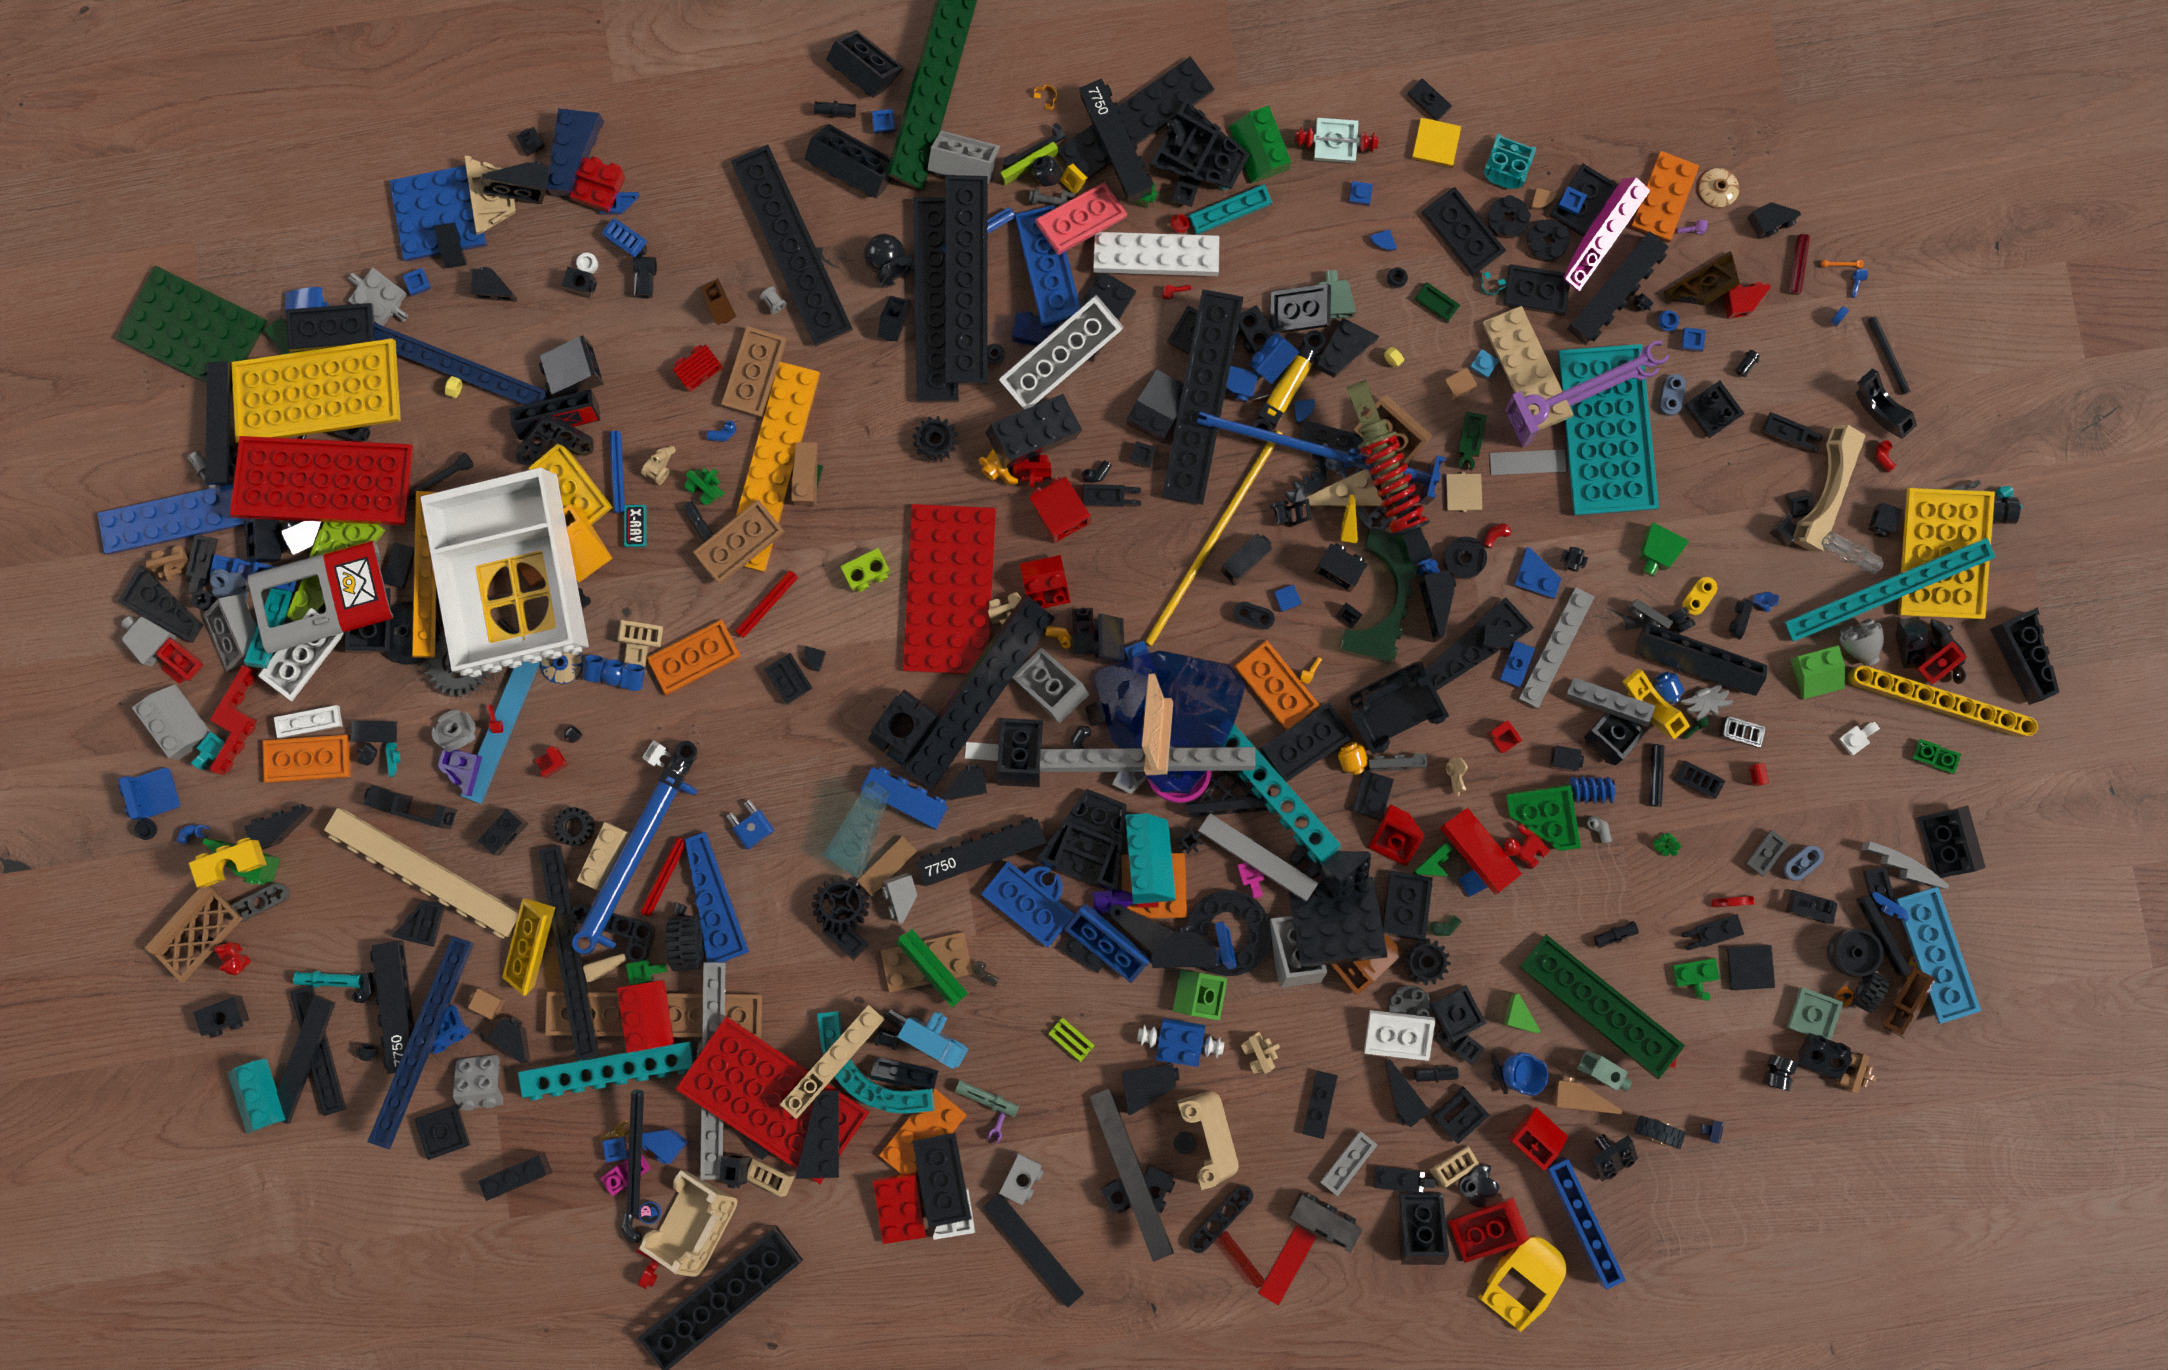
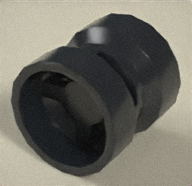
M1687 606L1667 616L1675 624L1674 630L1678 634L1696 625L1694 619H1691L1688 615L1689 610Z

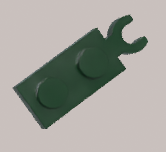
M1465 412L1457 452L1458 454H1463V457L1458 462V468H1462L1464 461L1470 464V471L1474 468L1475 461L1473 457H1479L1487 415Z

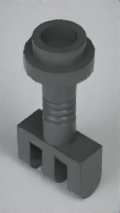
M1035 188V190H1030L1028 202H1032V205L1042 202L1061 206L1069 202L1067 199H1074L1076 194L1062 191L1061 197H1051L1040 194L1039 189Z

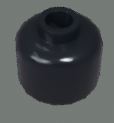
M1049 155L1038 157L1031 167L1032 176L1042 186H1053L1060 180L1061 167Z

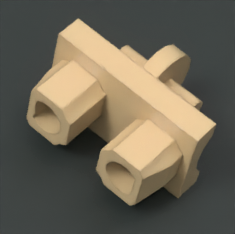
M1017 592L1008 596L1009 604L1003 606L999 599L989 601L988 613L992 625L998 623L1003 625L1021 600Z
M1257 1032L1241 1045L1246 1055L1254 1051L1258 1059L1250 1062V1067L1254 1074L1263 1071L1266 1074L1275 1068L1273 1060L1278 1058L1275 1050L1280 1048L1278 1043L1272 1045L1269 1038L1263 1040L1260 1032Z

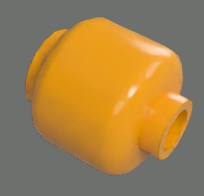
M1350 742L1341 746L1338 758L1343 771L1351 772L1352 775L1362 773L1364 767L1368 764V758L1363 745Z

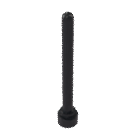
M466 452L462 453L455 460L456 463L409 490L408 501L415 497L416 491H426L457 471H467L474 467V463Z

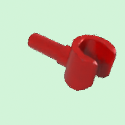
M1167 285L1162 290V298L1173 299L1174 292L1191 290V285L1180 287Z
M488 705L489 728L493 733H503L504 726L502 720L496 721L493 707Z

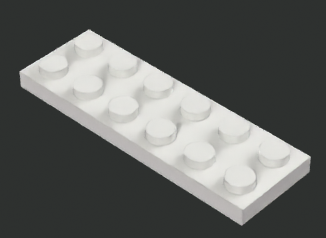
M1099 232L1095 235L1094 272L1218 276L1219 236Z

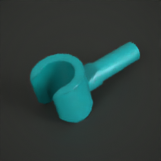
M2002 486L1996 490V494L2000 499L2003 497H2015L2013 495V488L2010 486Z

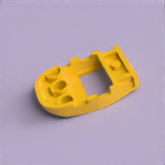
M1533 1235L1523 1245L1513 1247L1505 1256L1500 1258L1493 1274L1487 1280L1489 1285L1484 1294H1479L1478 1296L1480 1300L1520 1332L1546 1310L1566 1275V1263L1562 1254L1545 1239ZM1511 1267L1545 1293L1532 1312L1498 1286Z

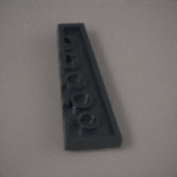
M1505 597L1426 668V671L1436 690H1439L1500 651L1481 648L1483 626L1511 627V633H1514V641L1531 631L1534 627Z

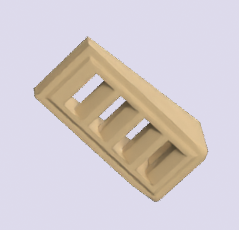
M621 620L617 642L660 648L663 626ZM626 627H630L629 638L625 637ZM635 628L639 629L637 639H633ZM643 629H647L646 640H642ZM652 630H656L654 642L650 641Z
M626 953L584 965L583 970L587 982L597 980L628 959Z
M1466 1146L1429 1170L1439 1187L1445 1188L1480 1164L1470 1147ZM1462 1155H1465L1466 1159L1470 1164L1469 1166H1467L1464 1162L1463 1158L1461 1157ZM1456 1159H1457L1458 1163L1460 1164L1462 1170H1460V1169L1458 1168L1457 1164L1455 1163V1160H1456ZM1447 1165H1450L1455 1173L1454 1175H1452Z
M752 1158L748 1167L747 1180L783 1197L788 1194L794 1176ZM757 1167H760L761 1169L759 1171V1174L757 1178H755L754 1175L757 1170ZM768 1171L765 1181H762L765 1172ZM776 1175L774 1183L771 1185L770 1182L773 1176Z

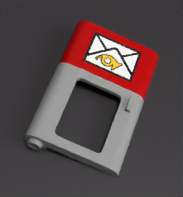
M375 540L248 575V580H245L247 590L251 592L262 643L267 654L393 619L378 562L381 560L380 551ZM318 575L326 612L269 628L261 595L262 591Z

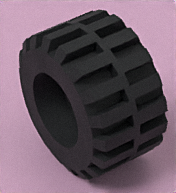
M697 915L670 917L667 922L665 932L666 955L672 971L697 970L702 965L704 942L701 922Z

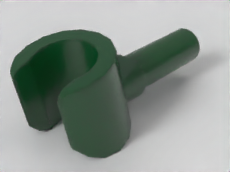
M1706 716L1700 720L1694 719L1697 725L1683 735L1686 740L1696 731L1709 724Z

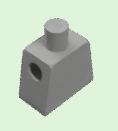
M128 616L121 623V626L128 631L122 638L123 642L143 665L150 667L160 658L156 653L168 638L175 640L178 637L175 633L145 617H140L136 621L131 616Z

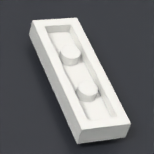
M338 705L274 717L276 734L279 739L343 727L340 707Z

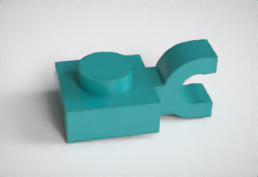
M210 731L197 747L201 753L191 764L197 769L204 770L209 764L210 759L215 761L225 741Z

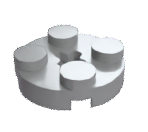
M452 710L443 714L437 720L439 723L436 728L433 727L432 729L433 740L446 752L457 750L475 739L474 732L476 727L474 720L468 713H463L459 710ZM456 727L457 730L454 733H451L453 731L452 729Z

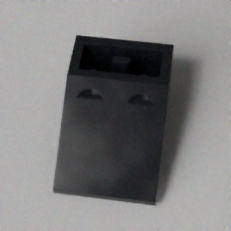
M1098 614V619H1094V638L1099 639V641H1095V659L1099 658V664L1125 663L1124 619L1106 614Z

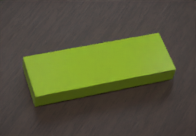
M1055 142L1046 145L1001 172V180L1004 185L1031 171L1032 164L1038 157L1049 155L1053 158L1057 156L1058 147Z

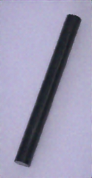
M1877 316L1868 319L1902 394L1911 392Z

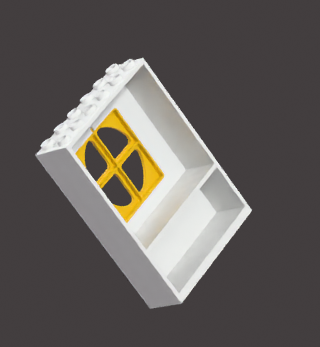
M536 468L421 496L452 672L460 673L461 676L478 677L482 676L484 671H489V673L500 672L502 667L517 668L521 667L523 662L528 661L530 664L539 663L545 657L556 659L562 657V653L578 654L582 652V649L589 647L557 474L543 468ZM519 563H527L537 569L546 582L545 588L522 593L517 565ZM508 567L513 591L512 595L489 601L487 595L492 578L501 568ZM547 596L549 598V606L546 616L536 629L530 631L527 627L524 602ZM514 604L518 618L519 633L509 634L502 630L494 622L490 614L491 610Z

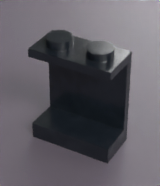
M396 793V796H393L391 799L390 814L438 828H452L457 812L455 808L437 805L432 820L408 813L413 796Z

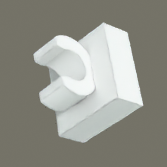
M653 740L642 758L653 766L657 764L664 767L665 764L660 761V757L662 755L670 757L671 755L665 750L664 746Z

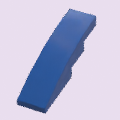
M214 554L209 575L216 569H223L228 573H239L248 580V575L277 566L247 562L242 559ZM296 581L272 588L294 592Z

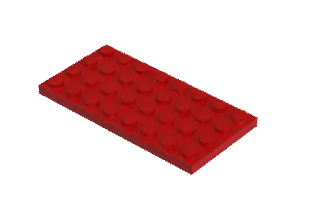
M240 436L230 516L232 518L406 526L414 447L412 444Z
M912 504L903 661L904 672L968 674L988 646L991 622L988 610L989 601H992L996 508Z
M725 1016L676 1087V1090L795 1169H798L814 1100L797 1119L780 1104L807 1075L809 1070L728 1016ZM828 1084L823 1090L836 1088ZM840 1091L839 1156L870 1113L869 1110ZM811 1178L818 1184H821L824 1178Z

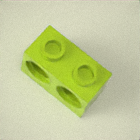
M879 548L840 566L853 592L856 590L862 592L869 588V584L875 581L877 583L883 582L891 574ZM875 562L882 564V568L878 572L871 571V566ZM855 572L863 573L860 581L852 580V575Z

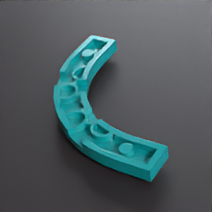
M840 1011L817 1014L823 1054L842 1035ZM851 1059L835 1076L847 1092L870 1107L900 1114L935 1110L933 1088L912 1091L885 1088L862 1074Z

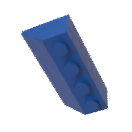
M1086 904L1080 908L1064 929L1130 983L1136 979L1152 958L1144 949L1137 946L1128 936L1122 934L1112 923L1106 921Z

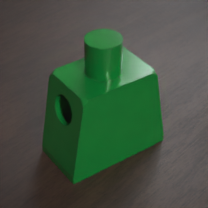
M1654 522L1647 527L1639 553V558L1647 562L1642 572L1654 577L1658 568L1664 571L1669 569L1687 546L1689 540Z

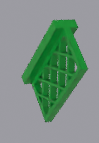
M913 929L898 938L899 940L896 944L952 1008L969 994Z

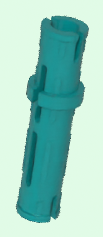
M296 971L293 977L294 985H309L314 988H319L320 986L360 988L362 985L360 974Z

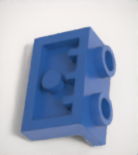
M455 1005L450 1006L446 1011L430 1051L433 1054L443 1052L447 1047L463 1040L465 1036L471 1033L470 1028L464 1024L458 1007Z

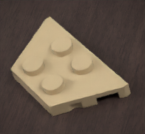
M465 156L476 235H480L515 214L514 199L478 193L482 174L503 168H497L490 163H482L473 160L470 156Z

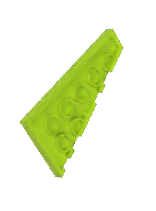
M324 522L322 529L319 530L309 558L371 540L377 542L386 530L378 524ZM318 575L302 579L287 613V616L294 622L302 620L310 608L320 612L325 606Z

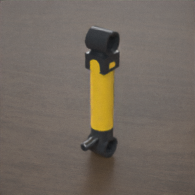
M1311 330L1305 335L1298 348L1300 353L1287 366L1252 427H1264L1272 432V428L1275 430L1315 361L1319 362L1322 357L1320 352L1324 346L1325 337L1320 331ZM1310 339H1315L1318 341L1319 345L1313 347L1308 343V341ZM1252 438V440L1256 443L1267 442L1264 440Z

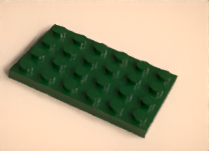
M155 265L116 339L207 383V362L229 361L231 363L247 360L268 321ZM231 363V388H232L233 382H232V363Z

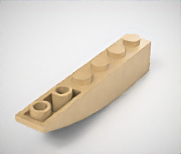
M868 1005L780 1105L797 1119L885 1019Z

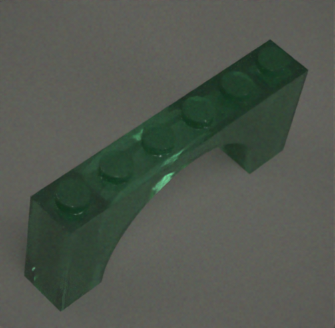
M1371 527L1367 534L1364 551L1378 557L1390 570L1396 588L1395 602L1387 618L1380 624L1364 630L1346 629L1339 652L1389 664L1392 659L1395 660L1398 648L1395 647L1396 639L1400 640L1403 627H1400L1401 619L1406 617L1408 607L1404 605L1406 598L1410 599L1412 586H1409L1411 578H1415L1417 566H1414L1410 560L1402 535L1392 537V532Z

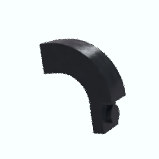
M1872 368L1857 382L1859 390L1856 392L1861 405L1879 425L1893 435L1903 439L1917 426L1914 413L1899 405L1888 395L1883 387L1879 371Z

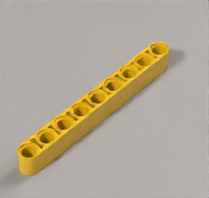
M1868 666L1854 668L1848 673V682L1854 687L2008 735L2022 738L2032 736L2038 730L2036 720L2031 717ZM1858 671L1862 672L1864 676L1863 681L1857 678ZM1878 678L1884 681L1883 688L1878 685ZM1899 684L1903 685L1905 689L1904 694L1898 691ZM1920 690L1925 694L1924 701L1919 698ZM1940 697L1944 698L1945 700L1944 707L1941 706L1939 703ZM1961 703L1965 705V713L1960 711ZM1981 710H1984L1986 713L1985 720L1980 716ZM2002 716L2006 718V726L2001 723ZM2022 723H2025L2027 726L2026 732L2021 728Z

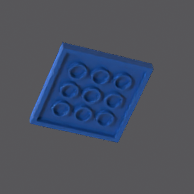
M466 165L389 180L403 259L406 262L441 255L434 225L455 222L461 237L463 250L487 246L485 232L476 235Z

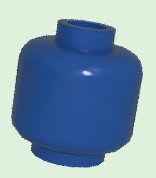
M1666 671L1654 678L1652 686L1666 702L1674 704L1681 699L1680 696L1684 692V687L1675 673Z

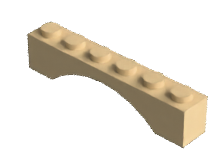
M1833 425L1826 444L1828 475L1824 491L1814 509L1806 517L1798 521L1793 534L1795 538L1793 542L1808 551H1824L1866 435L1850 425Z

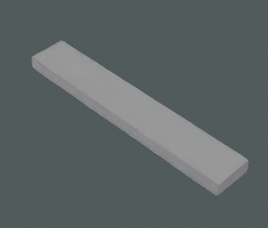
M1211 813L1198 830L1203 836L1305 902H1307L1318 885L1316 881Z

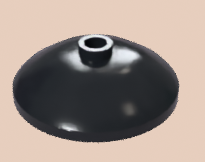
M401 602L391 606L390 610L393 614V619H390V652L382 653L393 662L404 665H412L424 661L425 658L412 657L413 602ZM436 618L435 641L439 642L440 626ZM402 628H406L407 630L406 634L404 635L401 634Z

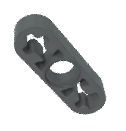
M272 884L231 906L236 912H238V908L245 909L249 907L250 910L241 913L243 919L240 922H244L285 902L290 896V890L285 884ZM276 888L283 890V892L280 894L281 898H269L268 896L275 894L277 892ZM260 896L264 899V906L257 909L254 906V900ZM228 913L229 918L232 920L234 917Z

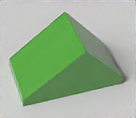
M1513 993L1510 997L1504 1024L1539 1033L1540 1029L1520 994Z

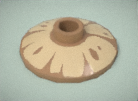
M1714 168L1707 171L1701 177L1698 184V193L1708 206L1725 208L1737 199L1739 182L1731 171L1724 168ZM1718 183H1722L1724 188H1719Z

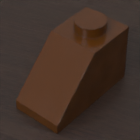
M719 278L700 287L717 325L728 323L736 317Z

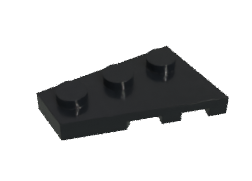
M1342 317L1316 369L1335 378L1355 358L1363 354L1370 345L1374 344L1380 336Z

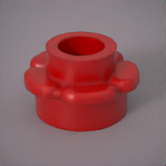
M1181 213L1175 214L1171 218L1170 225L1173 231L1185 233L1186 229L1189 228V221L1185 215Z

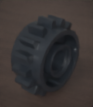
M937 416L936 420H932L931 417H928L927 422L922 420V426L915 427L918 433L912 436L913 439L917 440L913 443V446L915 448L919 447L916 451L917 454L923 453V460L931 458L932 463H934L935 459H939L940 462H943L944 457L949 459V453L956 452L953 446L959 443L958 440L954 439L958 436L957 432H952L955 428L954 425L948 426V420L940 421L939 416ZM934 435L941 437V441L937 444L930 442L931 437Z
M1426 938L1425 943L1417 940L1418 945L1411 943L1410 947L1412 949L1410 951L1405 950L1408 956L1403 959L1404 962H1407L1404 970L1410 971L1408 977H1416L1415 983L1423 980V985H1428V981L1436 984L1437 978L1443 980L1442 974L1449 972L1446 969V965H1451V962L1446 960L1450 956L1449 953L1443 952L1445 946L1438 947L1437 940L1431 944L1430 938ZM1424 956H1429L1432 960V964L1428 968L1423 967L1421 963Z

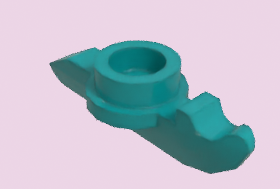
M388 742L386 745L388 775L392 778L397 772L396 764L401 763L400 752L395 751L397 744Z

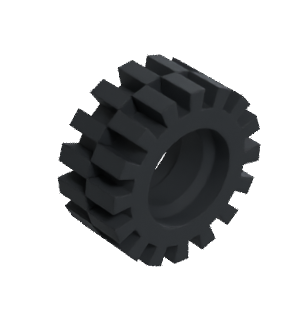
M572 807L560 811V815L555 817L556 823H553V827H555L554 834L558 836L556 838L562 841L563 844L580 846L592 838L591 834H594L595 830H593L595 823H593V817L589 815V812L581 808ZM573 818L580 820L582 824L581 831L576 835L569 834L566 829L568 821Z
M1876 972L1862 977L1863 980L1858 983L1859 986L1856 987V992L1853 994L1854 998L1852 999L1854 1005L1869 1013H1872L1873 1010L1877 1009V1005L1881 1004V1000L1884 999V994L1887 993V988L1889 987V980Z

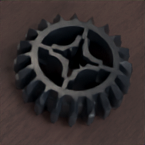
M842 876L839 878V882H836L833 877L831 878V884L824 881V888L818 887L817 892L819 894L813 895L815 900L812 902V908H815L813 916H818L816 922H823V929L830 925L831 933L835 931V928L838 929L839 934H842V929L846 928L847 933H850V926L858 929L859 925L857 922L863 924L865 919L862 916L869 915V912L866 910L870 908V903L866 902L869 900V895L864 894L865 888H859L858 881L852 885V878H848L847 882H844ZM836 891H845L841 895H836L833 893ZM853 895L859 903L857 911H854L853 907L849 904ZM825 899L832 906L829 915H827L823 908ZM845 902V907L840 906L837 908V903L841 905ZM841 915L850 917L844 920H837Z

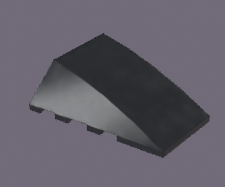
M1186 97L1175 119L1181 121L1186 132L1182 150L1172 148L1175 134L1173 131H1168L1149 166L1232 189L1250 154L1230 136L1227 137L1216 123L1210 122L1205 117L1206 114L1200 109L1197 110Z
M1087 789L1036 860L1057 873L1090 886L1116 891L1127 804Z

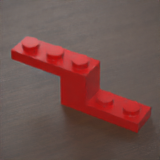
M242 665L210 721L231 732L209 769L216 774L225 775V773L231 770L234 758L237 754L241 753L245 746L246 738L256 728L255 723L257 720L236 708L237 705L243 702L245 698L244 693L247 688L256 680L255 675L258 671L249 666Z

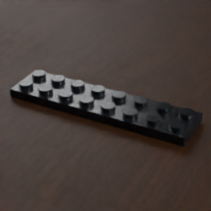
M1190 56L1119 106L1121 112L1119 117L1121 121H1126L1129 128L1127 134L1138 145L1167 125L1169 120H1174L1186 97L1194 106L1213 93L1215 88ZM1093 124L1058 148V154L1067 167L1074 164L1087 177L1086 181L1111 164Z

